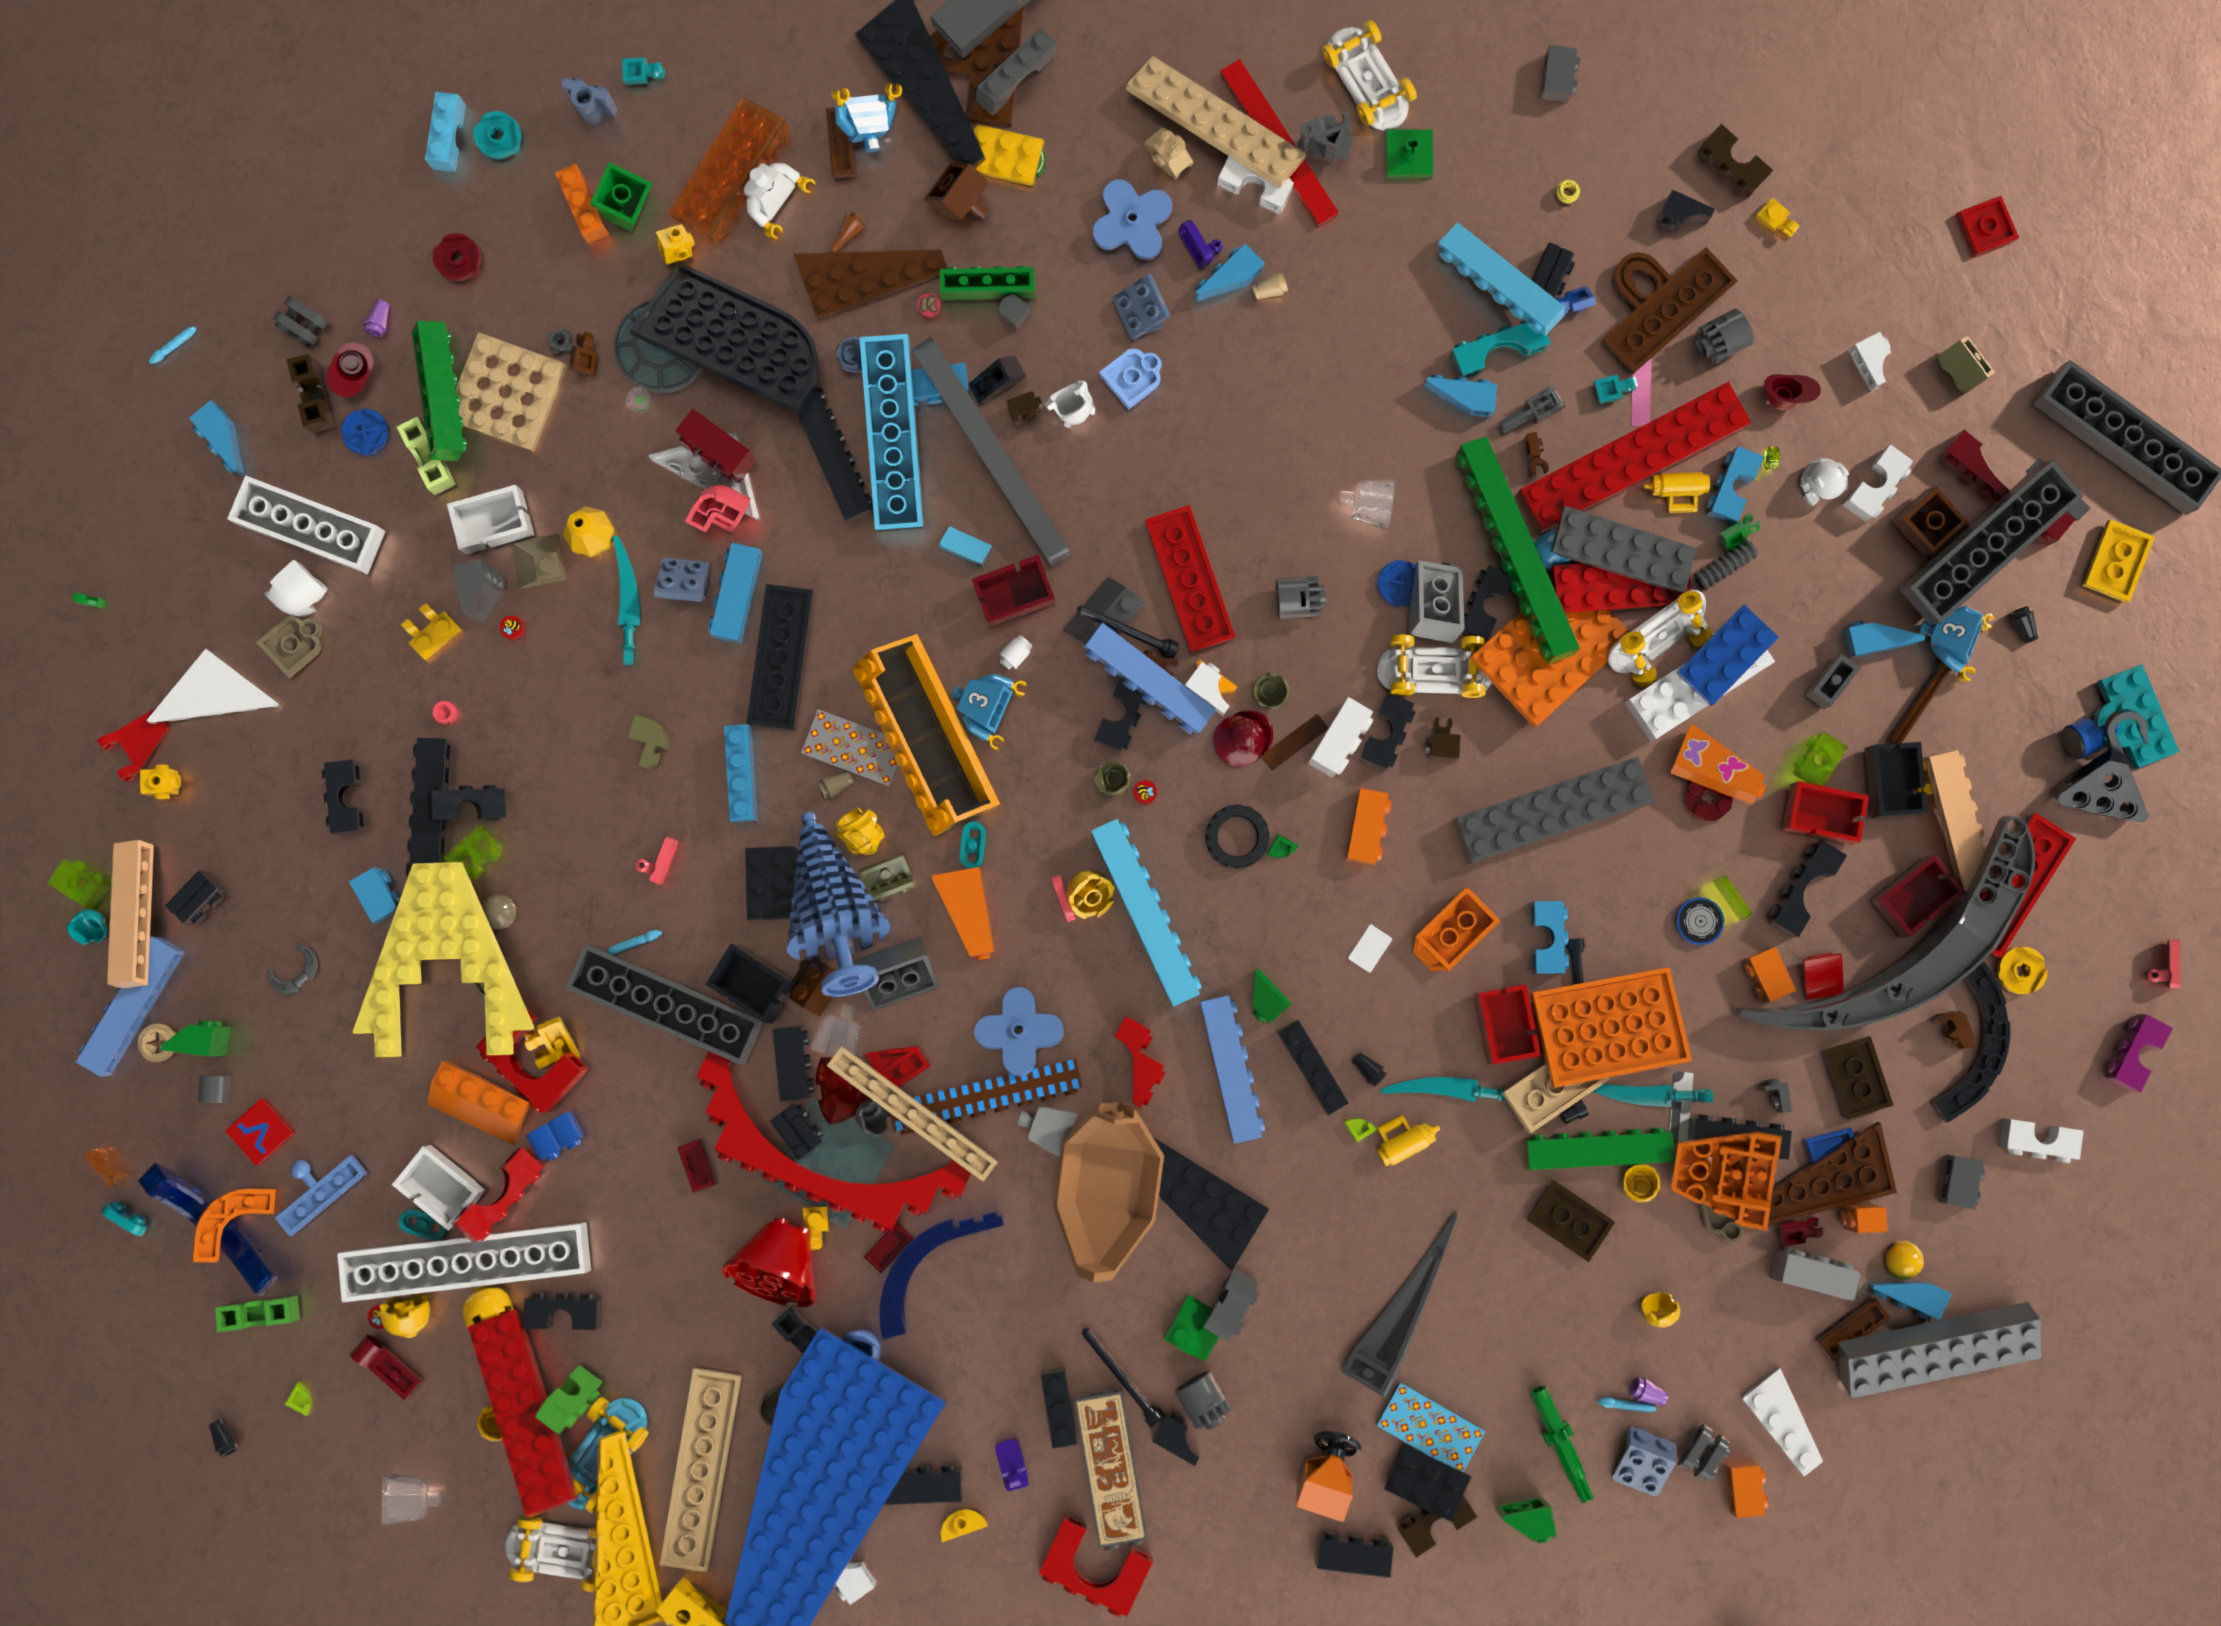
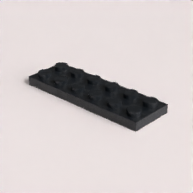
M766 584L746 723L748 725L795 731L814 591L811 589Z

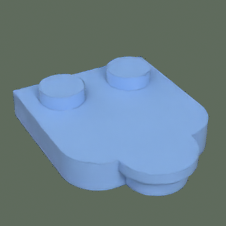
M1129 349L1099 372V376L1124 406L1130 410L1159 386L1161 360L1154 353L1143 354L1138 349Z

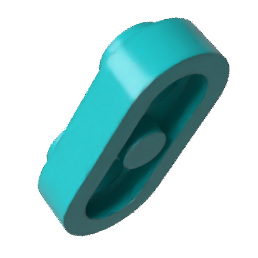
M969 822L962 830L960 862L967 869L980 867L984 861L986 830L979 822ZM972 830L979 832V836L975 839L970 837ZM971 853L977 857L974 862L968 861V855Z
M118 1201L107 1202L101 1210L103 1216L134 1235H144L148 1228L144 1217L139 1214L129 1213L125 1210L126 1206Z
M419 1209L406 1210L399 1218V1226L402 1231L424 1239L436 1241L445 1237L448 1232L447 1229L425 1211ZM412 1216L417 1219L416 1225H412L410 1222ZM435 1223L440 1226L439 1232L433 1230Z

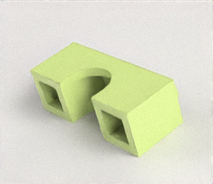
M417 416L397 426L406 447L411 451L419 465L417 469L426 488L434 495H437L455 486L456 483L445 461L430 460L425 422Z

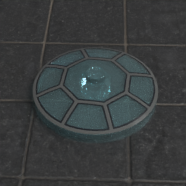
M646 301L630 310L617 328L614 339V353L617 363L624 375L639 388L655 393H669L680 390L692 383L703 369L631 335L630 329L650 302Z

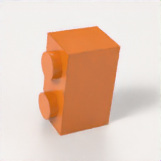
M1769 947L1744 959L1746 963L1744 965L1745 972L1749 978H1753L1756 985L1754 987L1755 993L1764 1003L1773 1002L1796 991L1776 947Z
M1871 1203L1851 1204L1843 1206L1842 1211H1840V1223L1844 1226L1845 1230L1856 1233L1888 1232L1886 1207Z
M1755 1461L1725 1464L1730 1513L1736 1518L1766 1516L1765 1508H1768V1498L1766 1493H1763L1762 1483L1766 1482L1764 1469Z

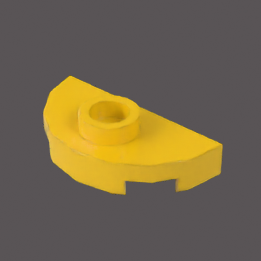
M969 1508L957 1509L950 1513L943 1522L941 1529L942 1543L987 1527L988 1523L982 1514L980 1515Z

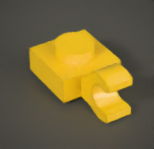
M1774 198L1755 217L1770 231L1774 232L1779 228L1788 238L1799 228L1795 221L1787 219L1790 212Z
M828 1205L803 1207V1227L811 1232L812 1250L823 1247L822 1231L829 1230Z

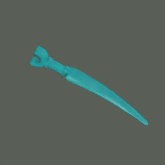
M615 535L613 536L620 580L618 626H624L622 627L624 631V645L621 647L624 649L623 666H633V649H635L633 645V631L636 630L633 626H640L639 597L630 560L621 540Z
M1429 1077L1409 1080L1381 1089L1382 1094L1429 1093L1461 1098L1476 1102V1096L1479 1099L1486 1097L1498 1099V1102L1500 1100L1506 1101L1502 1095V1092L1505 1090H1502V1088H1499V1090L1485 1088L1483 1085L1478 1087L1479 1080L1467 1078Z
M1602 1084L1592 1091L1618 1101L1646 1106L1672 1107V1100L1674 1102H1677V1100H1693V1102L1713 1103V1092H1711V1089H1693V1091H1677V1089H1674L1672 1091V1084L1659 1086Z

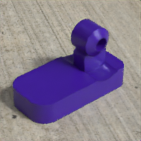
M1192 220L1182 223L1178 229L1180 238L1200 269L1209 266L1213 260V255H1218L1223 248V243L1219 239H1214L1211 243L1206 244Z
M1010 1438L998 1442L995 1450L1005 1489L1013 1491L1027 1487L1029 1478L1019 1441L1015 1438Z

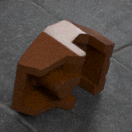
M1961 1011L1939 1013L1931 1020L1933 1025L1946 1022L1948 1030L1942 1034V1037L1948 1038L1949 1042L1954 1046L1956 1045L1958 1049L1976 1047L1968 1017Z

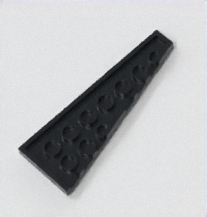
M894 0L858 30L855 36L895 85H901L902 94L959 163H969L976 168L986 158L913 0Z
M1154 1138L1164 1154L1159 1197L1232 1270L1269 1211V1208Z

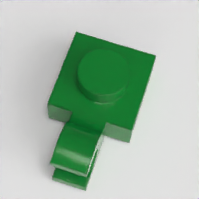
M1751 513L1745 515L1742 522L1739 521L1733 526H1728L1720 533L1722 548L1726 552H1730L1738 544H1743V541L1747 540L1748 535L1756 533L1761 529L1759 521L1749 524L1753 521Z

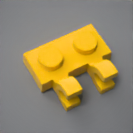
M425 603L419 610L431 621L427 627L421 631L409 619L403 622L401 626L413 637L409 644L427 661L462 629L447 612L443 611L439 615L431 605Z
M560 1016L537 1025V1031H530L524 1034L526 1039L525 1045L528 1051L542 1044H545L548 1049L534 1052L537 1058L535 1063L538 1069H542L553 1062L556 1063L563 1054L572 1052L580 1058V1053Z

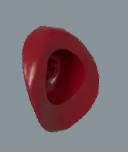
M1242 710L1228 716L1217 726L1213 735L1217 754L1231 766L1243 767L1255 763L1269 750L1273 742L1271 720L1255 710Z

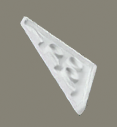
M737 432L728 433L740 442ZM683 446L649 454V458L703 490L708 486L719 484L750 497L751 499L745 514L756 520L760 519L748 473L740 483L735 479L731 482L720 474L716 465L711 468L701 460L702 458L697 454V451L692 454Z
M205 649L147 721L155 724L157 722L222 715L224 713L244 712L260 708L278 707L279 703Z

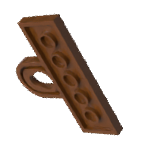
M1024 7L972 50L971 56L965 61H954L952 58L944 56L943 50L951 45L937 30L930 36L947 75L970 77L966 105V116L969 122L1012 126L1016 88L1008 102L993 116L979 105L975 99L977 86L1020 47Z
M1707 247L1673 277L1652 256L1640 252L1631 253L1618 263L1614 271V284L1617 291L1635 310L1601 341L1634 375L1734 286L1738 280ZM1634 270H1642L1654 279L1656 291L1653 294L1643 295L1638 292L1635 281L1632 278Z

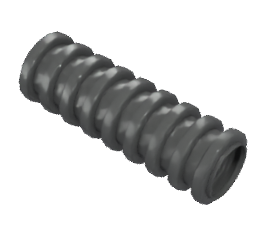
M1744 540L1743 545L1738 544L1736 548H1732L1730 552H1726L1718 560L1712 561V564L1706 565V568L1700 569V572H1695V582L1702 590L1707 591L1709 586L1713 587L1715 582L1719 583L1721 581V578H1727V574H1733V570H1739V566L1743 567L1746 562H1751L1752 558L1756 559L1758 557L1756 547L1752 542Z

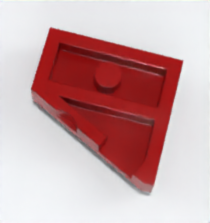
M918 1046L868 1052L865 1054L873 1068L897 1087L902 1086L931 1066Z

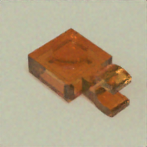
M101 1148L92 1149L84 1155L95 1172L103 1176L106 1185L110 1188L117 1186L113 1180L115 1174L121 1180L127 1178L123 1170L114 1169L115 1166L111 1162L112 1157L107 1151Z

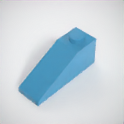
M1863 620L1850 623L1849 628L1842 631L1849 658L1913 645L1925 640V636L1873 622L1864 624Z

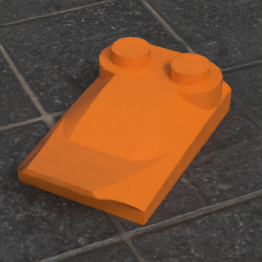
M1466 886L1415 936V945L1412 952L1432 972L1437 970L1450 971L1500 922V919Z

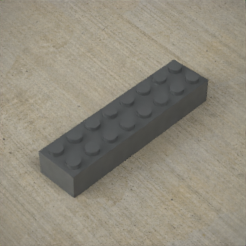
M2071 360L2058 368L2033 402V405L2185 515L2199 510L2221 479L2220 467Z
M2053 460L2040 463L1900 588L1901 592L1929 625L1941 624L2077 503L2083 495Z
M1635 757L1453 819L1468 864H1472L1650 804L1654 800L1639 758Z
M584 944L565 987L567 990L740 1065H746L764 1025L762 1021L745 1011L589 944Z
M2024 1302L1838 1342L1840 1381L1852 1399L2041 1359V1319L2030 1304Z

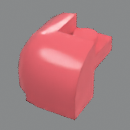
M719 484L708 486L696 498L685 522L704 532H707L711 523L733 532L742 519L751 498L727 486Z

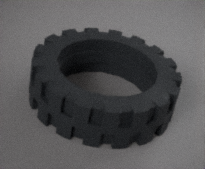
M1236 804L1226 806L1215 813L1207 826L1205 840L1209 853H1211L1216 861L1225 867L1239 869L1253 865L1264 855L1269 844L1270 834L1268 825L1259 812L1255 811L1252 807ZM1229 818H1245L1256 829V845L1251 852L1244 856L1236 857L1229 855L1222 850L1218 843L1217 834L1219 827Z

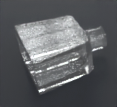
M1396 481L1357 482L1355 493L1341 491L1339 505L1353 507L1352 519L1387 530L1390 526Z
M842 1003L838 1016L827 1014L810 1049L834 1056L840 1047L844 1046L857 1056L862 1024L852 1021L856 1007Z
M388 1474L382 1478V1526L422 1519L427 1515L428 1507H439L441 1504V1492H428L427 1479L399 1474Z

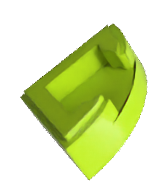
M1351 1118L1343 1121L1356 1142L1377 1131L1373 1124L1364 1119Z
M297 1382L285 1403L286 1406L305 1416L309 1415L312 1403L311 1395L306 1386L301 1382Z

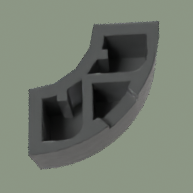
M1233 1268L1207 1314L1204 1328L1228 1342L1233 1334L1238 1336L1244 1326L1242 1319L1249 1305L1253 1306L1259 1296V1293L1256 1291L1259 1282Z

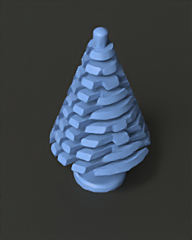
M806 812L801 816L804 827L800 829L799 833L801 841L798 844L797 852L799 856H797L796 860L797 868L793 887L794 898H792L791 909L796 911L790 913L789 939L786 951L791 957L800 960L799 950L805 949L807 961H811L813 957L819 959L818 947L824 946L826 960L837 959L839 969L828 974L822 980L821 990L823 994L830 997L853 995L871 988L879 980L878 972L874 967L868 965L853 966L851 955L855 954L854 938L859 937L861 951L873 946L872 933L878 932L879 940L881 941L888 935L891 925L875 903L873 897L870 894L865 895L867 892L866 887L858 880L859 878L845 857H843L839 848L834 847L835 843L829 835H826L827 831L823 825L816 823L815 814L813 812Z

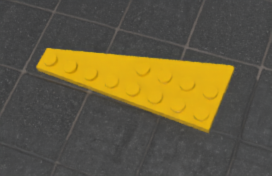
M620 1430L598 1438L593 1626H649L662 1621L659 1618L660 1614L656 1612L662 1604L627 1439L625 1432Z

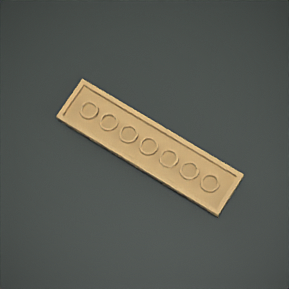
M1154 56L1127 83L1126 90L1279 189L1305 159V152Z
M693 1368L660 1565L705 1573H708L710 1570L742 1375Z

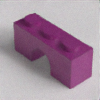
M2137 1014L2131 1019L2128 1025L2129 1031L2126 1037L2120 1041L2117 1048L2119 1051L2115 1059L2107 1067L2108 1074L2106 1079L2131 1092H2142L2151 1073V1070L2145 1068L2139 1061L2141 1048L2147 1046L2151 1049H2163L2173 1029L2147 1014Z

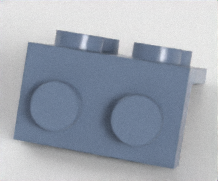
M1630 1426L1627 1431V1449L1613 1472V1480L1652 1496H1657L1677 1463L1676 1443Z

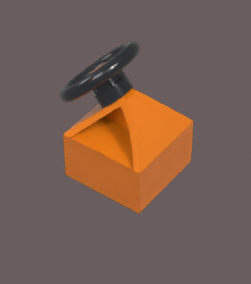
M1320 1431L1315 1434L1314 1442L1319 1448L1326 1451L1325 1456L1305 1459L1297 1482L1296 1507L1344 1522L1353 1496L1352 1473L1345 1465L1344 1458L1358 1455L1362 1447L1355 1438L1336 1431Z

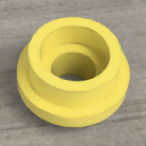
M1572 180L1562 181L1556 189L1557 198L1566 204L1575 202L1580 194L1578 184ZM1565 189L1570 190V191H1571V195H1569V196L1565 195V194H1564V190H1565Z

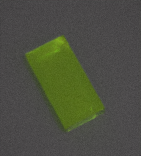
M1727 875L1719 876L1713 880V883L1739 920H1745L1753 915Z

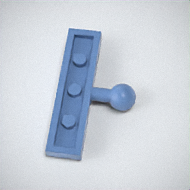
M354 1155L347 1157L319 1182L310 1174L311 1168L308 1162L297 1160L291 1165V1175L296 1179H302L309 1190L275 1217L289 1237L295 1235L368 1174Z

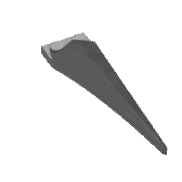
M1455 1213L1406 1283L1354 1348L1342 1373L1386 1397L1396 1376L1399 1375L1457 1223L1459 1213Z

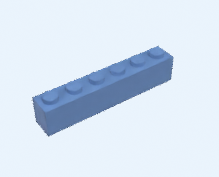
M1104 623L1098 625L1082 647L1086 650L1085 655L1094 662H1097V660L1105 665L1104 669L1114 677L1118 675L1124 679L1123 684L1132 691L1137 689L1141 692L1143 700L1152 706L1156 704L1162 708L1160 712L1170 720L1175 718L1181 723L1179 727L1188 734H1192V732L1194 734L1200 733L1216 711L1211 705Z
M161 937L150 938L148 985L131 988L117 987V995L105 1007L103 1012L105 1015L101 1021L92 1028V1036L88 1043H85L80 1048L76 1063L100 1077L111 1076L184 955V950Z
M1228 995L1202 1001L1200 1005L1232 1141L1236 1144L1261 1138V1132L1265 1131L1263 1118L1257 1117L1256 1108L1260 1106L1257 1093L1252 1094L1250 1084H1254L1251 1070H1246L1245 1061L1249 1060L1245 1046L1241 1047L1239 1037H1243L1240 1022L1235 1023L1233 1015L1237 1013L1235 1000H1230Z

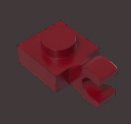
M1817 1217L1808 1219L1806 1223L1804 1220L1780 1224L1779 1242L1782 1247L1806 1243V1238L1822 1237L1824 1229L1823 1227L1814 1228L1819 1226V1219Z

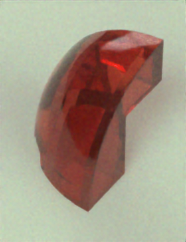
M821 1057L816 1072V1085L821 1087L822 1099L818 1100V1105L826 1122L829 1125H833L855 1116L858 1106L868 1096L827 1066L833 1057Z

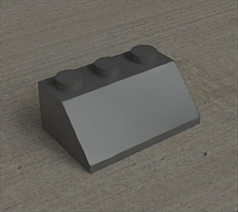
M481 559L452 565L461 612L479 624L485 623L503 597L502 588H505L503 575L499 574L498 571Z
M1107 577L1083 606L1129 626L1144 608L1145 602L1127 587ZM1077 613L1063 631L1083 647L1100 623ZM1112 629V630H1113L1114 632H1116L1119 636L1122 634L1121 632H1118V631Z
M921 936L853 960L854 965H868L874 967L878 972V982L871 988L863 991L872 1011L940 987Z

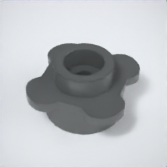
M556 330L548 334L547 338L551 344L550 351L553 354H558L560 351H571L573 344L570 342L569 337L571 333L569 330Z

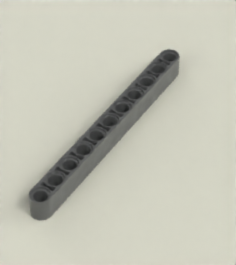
M929 337L911 350L1050 566L1053 567L1072 555L933 338Z

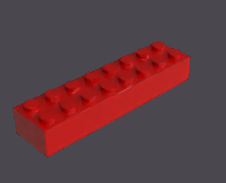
M513 1309L468 1326L525 1516L533 1517L579 1499L560 1435L535 1417L548 1397L527 1330L523 1329L521 1312Z

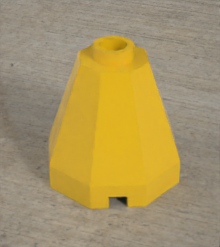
M584 506L568 515L563 536L572 552L593 558L610 548L611 537L614 535L615 529L604 511Z

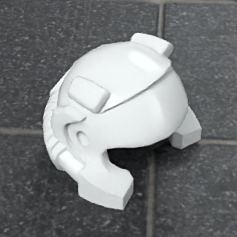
M1078 380L1049 396L1048 401L1044 403L1048 411L1055 410L1067 428H1070L1071 425H1079L1090 414L1093 415L1095 413V407L1092 404L1093 400L1088 392L1085 381Z
M1818 458L1810 462L1805 468L1800 481L1805 494L1803 496L1804 499L1813 507L1819 501V497L1834 499L1848 489L1847 476L1849 472L1840 462H1835L1831 459Z

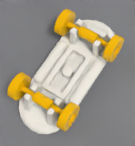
M1370 19L1363 24L1365 31L1353 27L1338 30L1331 36L1328 44L1321 47L1325 61L1331 68H1335L1357 104V112L1366 126L1371 125L1381 131L1396 129L1404 122L1407 116L1408 102L1417 98L1413 84L1407 77L1400 80L1399 83L1397 82L1375 45L1381 41V34L1373 20Z
M1690 590L1683 593L1678 599L1647 621L1625 634L1609 651L1608 663L1611 668L1619 673L1633 672L1632 676L1635 684L1639 687H1648L1654 684L1658 678L1656 669L1649 663L1650 661L1659 657L1688 634L1694 646L1702 647L1714 635L1712 628L1707 625L1703 618L1706 610L1704 594L1699 590Z
M1407 634L1394 635L1390 638V645L1393 648L1381 656L1376 670L1380 683L1386 689L1391 690V694L1396 696H1409L1414 693L1461 694L1467 698H1478L1484 696L1485 691L1492 684L1484 673L1470 660V657L1485 645L1484 638L1479 636L1464 637L1461 639V648L1413 647V636Z
M519 1516L517 1524L511 1528L505 1540L507 1558L516 1567L509 1569L508 1578L514 1581L528 1582L533 1580L534 1572L581 1579L580 1589L594 1592L596 1526L586 1529L542 1522L541 1518L535 1516Z

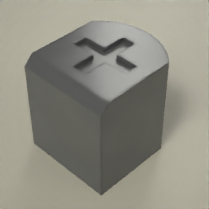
M1014 294L1008 295L1000 303L999 312L1001 320L1015 331L1020 328L1031 314L1030 306Z
M201 1075L199 1079L198 1102H230L231 1077Z

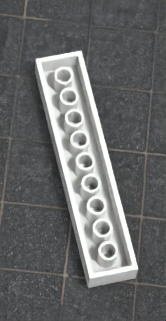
M586 1222L490 1233L484 1241L479 1240L478 1242H471L464 1236L436 1241L348 1250L337 1253L342 1302L558 1277L591 1271Z

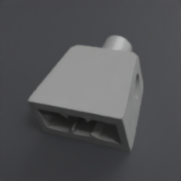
M1039 1106L1036 1115L1022 1110L1017 1124L1031 1129L1027 1139L1060 1157L1062 1141L1071 1133L1078 1113Z

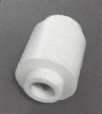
M1018 634L1016 638L1012 637L998 653L1001 657L999 662L1008 670L1011 667L1016 670L1031 653L1029 650L1033 646L1023 636Z

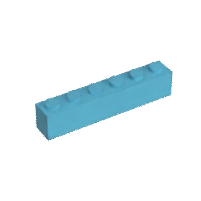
M1458 222L1439 241V255L1445 262L1453 263L1463 276H1469L1474 280L1479 289L1487 290L1491 293L1493 299L1498 304L1506 305L1516 318L1525 320L1529 328L1535 333L1540 332L1546 336L1564 317V305Z

